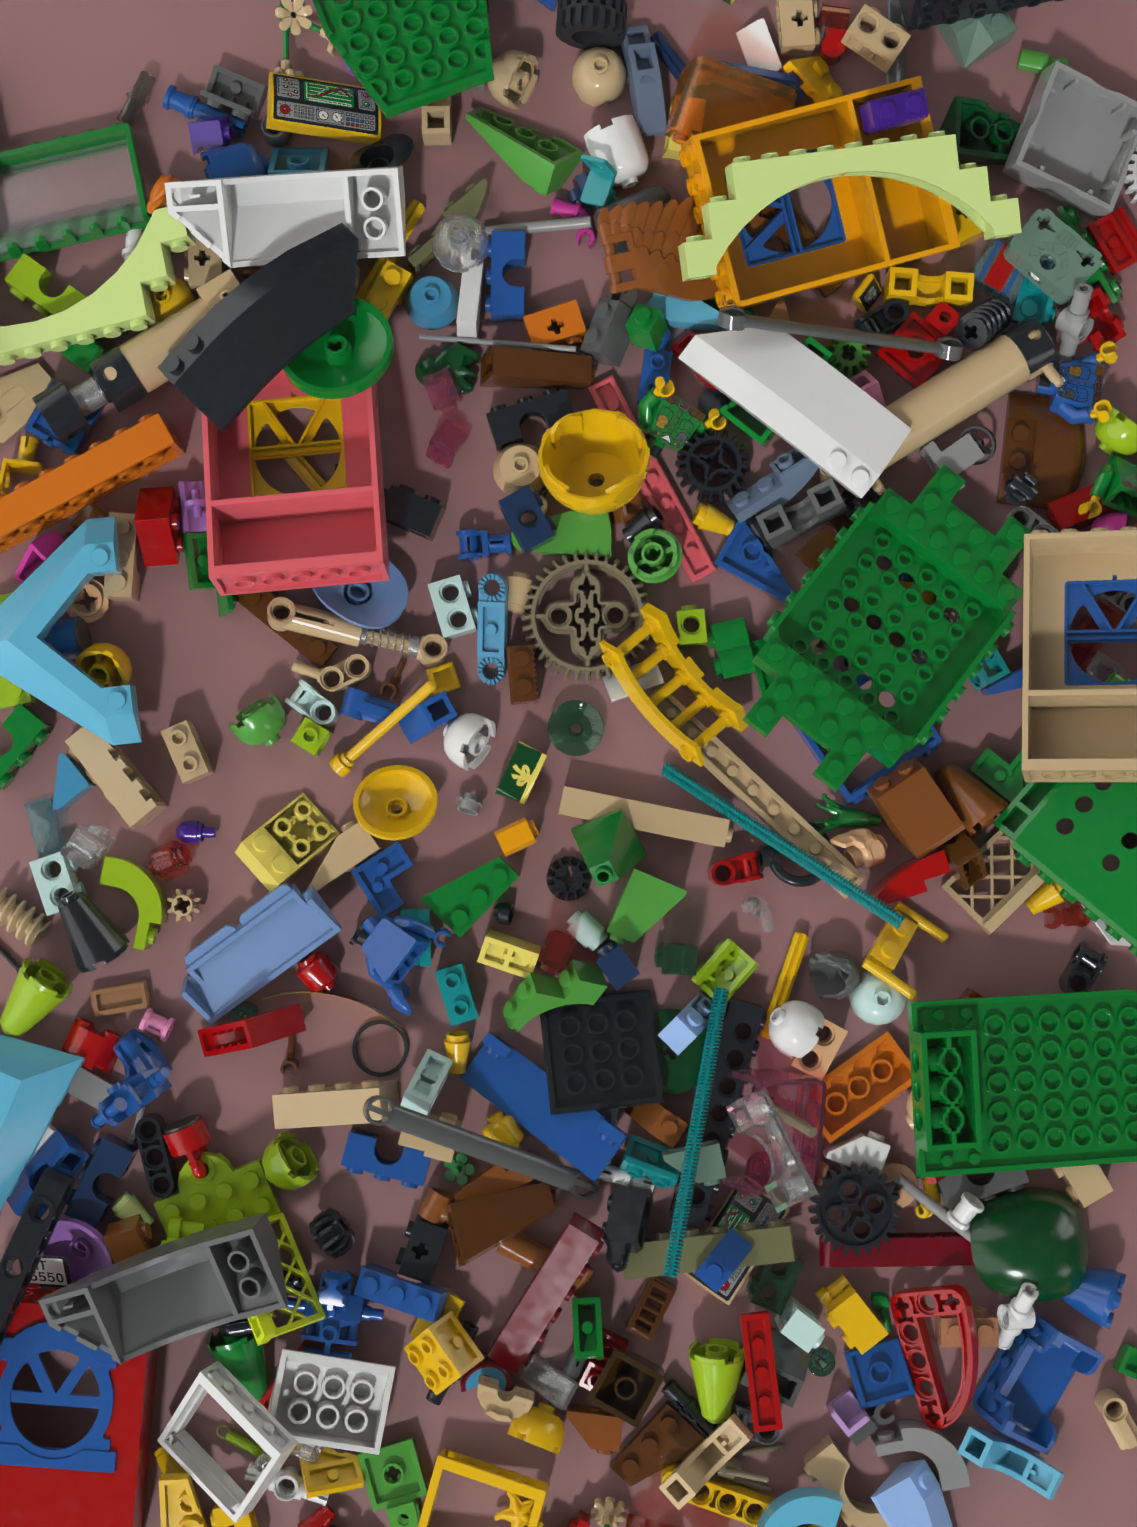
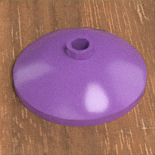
M68 1217L59 1219L43 1253V1256L67 1257L72 1283L115 1264L103 1240L104 1236L90 1224Z

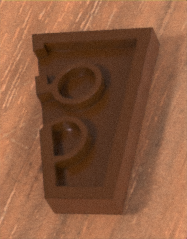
M666 1401L612 1460L610 1468L631 1487L687 1456L705 1438L684 1416L681 1417L677 1410Z

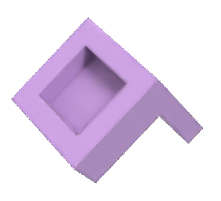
M848 1387L826 1404L830 1415L848 1437L870 1420L867 1411L860 1409L857 1398Z

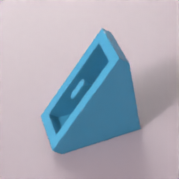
M59 753L53 809L66 810L96 785L89 779L79 763L69 754Z

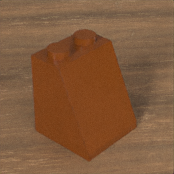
M914 758L900 763L897 769L887 776L878 778L872 786L867 788L869 795L896 841L918 860L966 829L926 768Z

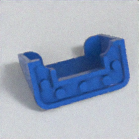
M1035 1314L1034 1327L1023 1329L1015 1337L1009 1349H1000L974 1394L973 1406L982 1417L1001 1433L1048 1455L1057 1438L1056 1426L1048 1419L1076 1371L1085 1376L1093 1374L1105 1356L1093 1347Z

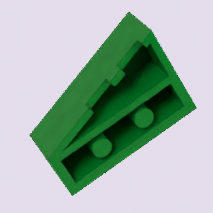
M497 857L419 899L461 938L520 875L501 857Z

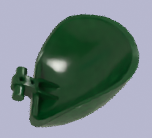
M1023 1187L1014 1192H1007V1190L998 1192L995 1198L982 1201L984 1205L983 1212L977 1213L971 1220L970 1242L976 1271L981 1280L990 1289L1012 1299L1017 1296L1021 1285L1029 1282L1037 1287L1036 1291L1039 1292V1296L1034 1302H1047L1069 1296L1080 1287L1087 1273L1090 1242L1083 1215L1077 1204L1070 1197L1060 1191L1049 1188Z

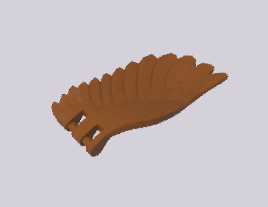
M693 196L683 199L679 204L676 199L668 201L664 206L662 200L653 203L651 206H649L647 201L638 205L633 201L627 203L623 208L618 204L610 211L607 207L599 211L597 217L598 234L601 247L604 246L606 257H603L606 275L610 276V295L638 289L688 302L715 298V292L717 291L715 280H711V278L691 281L682 280L678 246L686 242V237L703 235L701 224H697L694 217V207H696ZM759 213L744 226L752 238L770 221L768 218L759 217ZM626 241L628 252L617 254L615 244ZM766 241L763 245L766 249L785 252L778 242ZM631 270L633 280L622 283L620 272Z

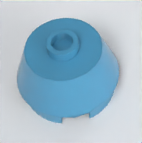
M428 275L417 279L409 287L405 296V309L411 321L417 326L428 330H438L449 325L457 316L459 293L456 287L446 278Z

